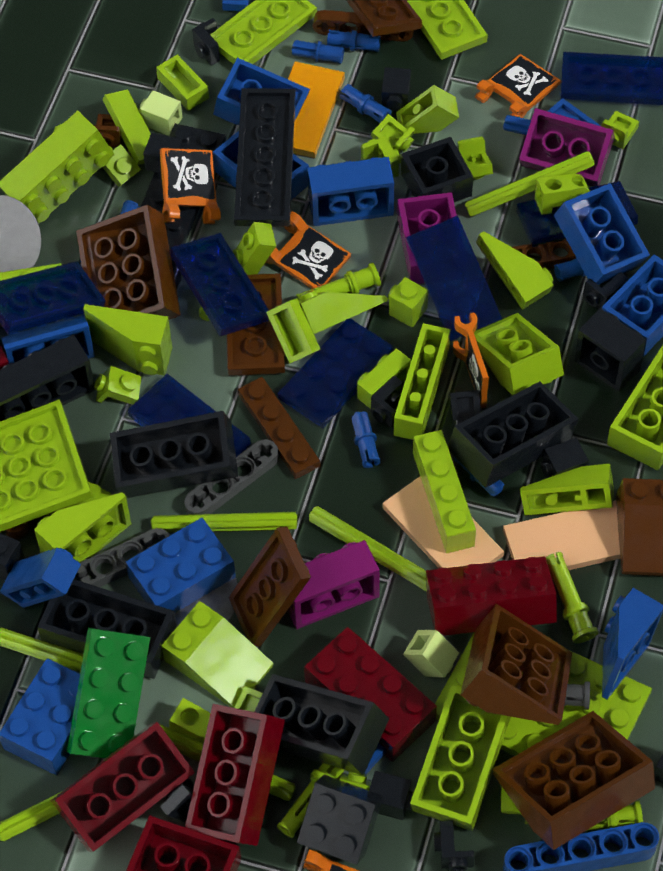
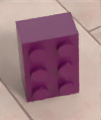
M535 108L519 157L520 164L523 167L541 171L589 151L595 165L576 174L582 175L587 185L599 188L614 141V130Z
M452 192L398 199L397 220L409 279L417 284L465 279L466 257Z
M366 541L348 543L340 550L330 554H319L313 560L306 562L305 565L308 567L311 579L291 604L288 612L296 629H299L380 597V569Z

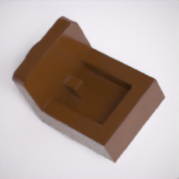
M98 114L97 124L94 126L107 144L111 147L122 145L123 139L120 134V128L115 125L111 115Z

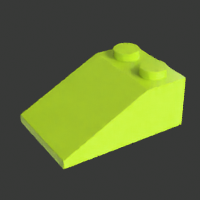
M88 304L84 305V315L89 325L92 342L138 372H143L147 375L158 374L165 376L173 348L168 316Z
M519 313L474 332L481 356L499 383L512 395L539 381L542 384H548L564 375L559 346Z
M122 492L60 509L51 516L44 517L34 529L40 553L54 548H62L69 551L73 555V559L79 563L93 557L131 525L126 495Z
M201 601L196 604L161 645L164 660L232 708L235 707L244 686L255 689L274 666V663L232 624Z

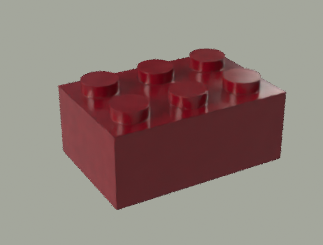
M149 815L126 871H237L242 860L240 846Z

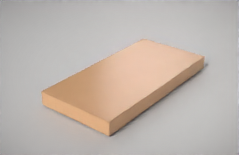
M418 477L382 503V508L438 568L492 563L504 556V550L474 519L473 522L476 528L475 547L446 554L421 477Z
M616 500L613 501L612 508L568 511L503 526V533L512 560L543 556L546 558L553 553L556 558V552H562L568 570L620 559Z

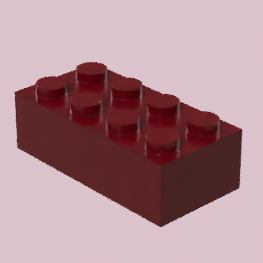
M545 556L426 570L427 601L434 630H437L442 636L475 632L477 626L495 604H498L529 625L557 622L556 591Z
M349 627L345 628L304 666L305 682L307 684L374 702L385 713L389 721L379 743L386 748L385 755L392 762L436 721L437 706Z
M212 704L185 828L236 843L258 845L285 719Z
M154 722L50 801L87 851L94 852L195 772L160 724Z

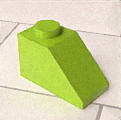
M433 85L398 110L396 116L397 121L407 130L412 126L415 129L413 134L443 130L459 118L456 97Z

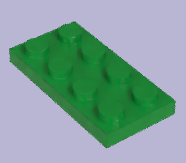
M88 628L67 753L107 758L134 737L151 637Z

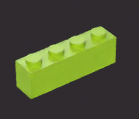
M422 324L394 416V436L413 440V436L424 434L450 348L451 329Z
M442 430L413 436V456L446 554L475 547L476 528Z

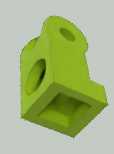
M580 174L540 177L536 180L534 199L541 215L550 214L553 207H560L563 202L590 192L584 177Z
M182 698L169 720V728L204 743L210 712Z

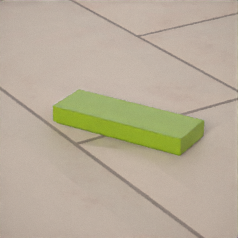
M129 90L105 94L102 100L115 125L120 128L121 137L137 165L145 164L143 153L151 133Z

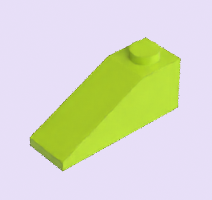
M484 231L478 235L477 245L522 310L550 293L554 285L552 283L553 277L545 267L542 269L537 261Z
M314 289L300 295L301 300L299 303L313 334H316L388 301V298L385 295L317 293Z
M610 464L580 466L521 487L520 494L524 515L612 508L614 485Z

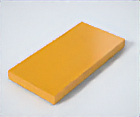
M294 62L288 80L310 89L294 122V154L311 158L316 157L344 82L345 72Z

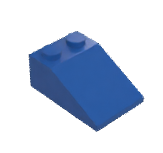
M237 58L217 96L213 115L239 125L242 88L295 89L296 120L310 89Z
M632 588L626 597L621 595L612 609L616 614L611 617L604 632L608 633L603 645L602 697L606 700L609 699L649 647L663 613V605L635 588Z

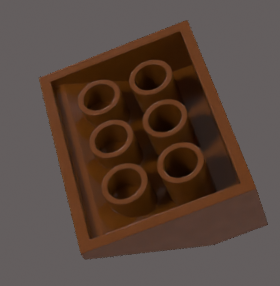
M144 205L76 231L88 305L168 316L169 320L181 316L163 213L149 205Z
M622 478L616 493L622 574L663 576V480Z
M495 604L475 630L460 696L464 697L472 706L479 707L488 713L559 725L563 717L572 652L498 604Z
M594 711L492 769L493 775L532 830L553 850L655 789L653 761Z

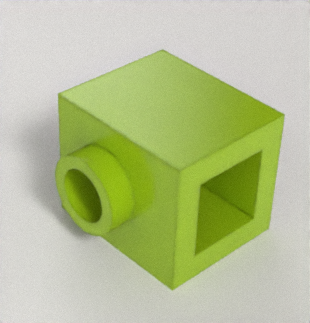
M406 277L403 278L399 285L395 284L388 293L389 315L410 327H413L428 309V289Z

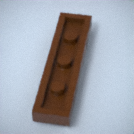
M263 377L238 389L239 397L268 440L276 444L279 456L295 479L321 467L320 459Z

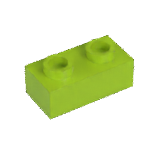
M178 54L156 67L158 80L177 100L181 101V104L188 111L209 99L208 86Z
M253 222L249 230L244 233L241 242L231 255V262L235 267L236 275L259 273L276 248L271 224Z
M297 298L266 312L289 363L321 350Z
M397 348L389 355H384L372 371L365 372L357 382V399L371 409V396L393 376H396L402 382L406 379L411 359Z

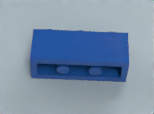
M54 548L16 561L0 593L23 608L64 596L81 564L73 559V555L69 551L62 548Z

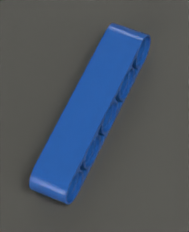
M641 822L582 833L555 850L544 841L511 847L506 852L503 871H593L646 861L655 854L659 842V832L652 824ZM636 838H647L651 845H639ZM614 843L620 850L610 852L604 845ZM583 849L589 856L579 858L573 851ZM552 855L557 859V862L548 864L541 857ZM519 860L526 867L522 870H516L510 863Z

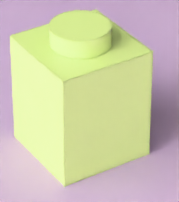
M152 91L148 98L141 102L139 112L147 127L167 136H170L174 124H179L183 118L181 101L156 91Z
M417 630L403 655L425 677H446L452 670L453 663L459 652L437 630Z

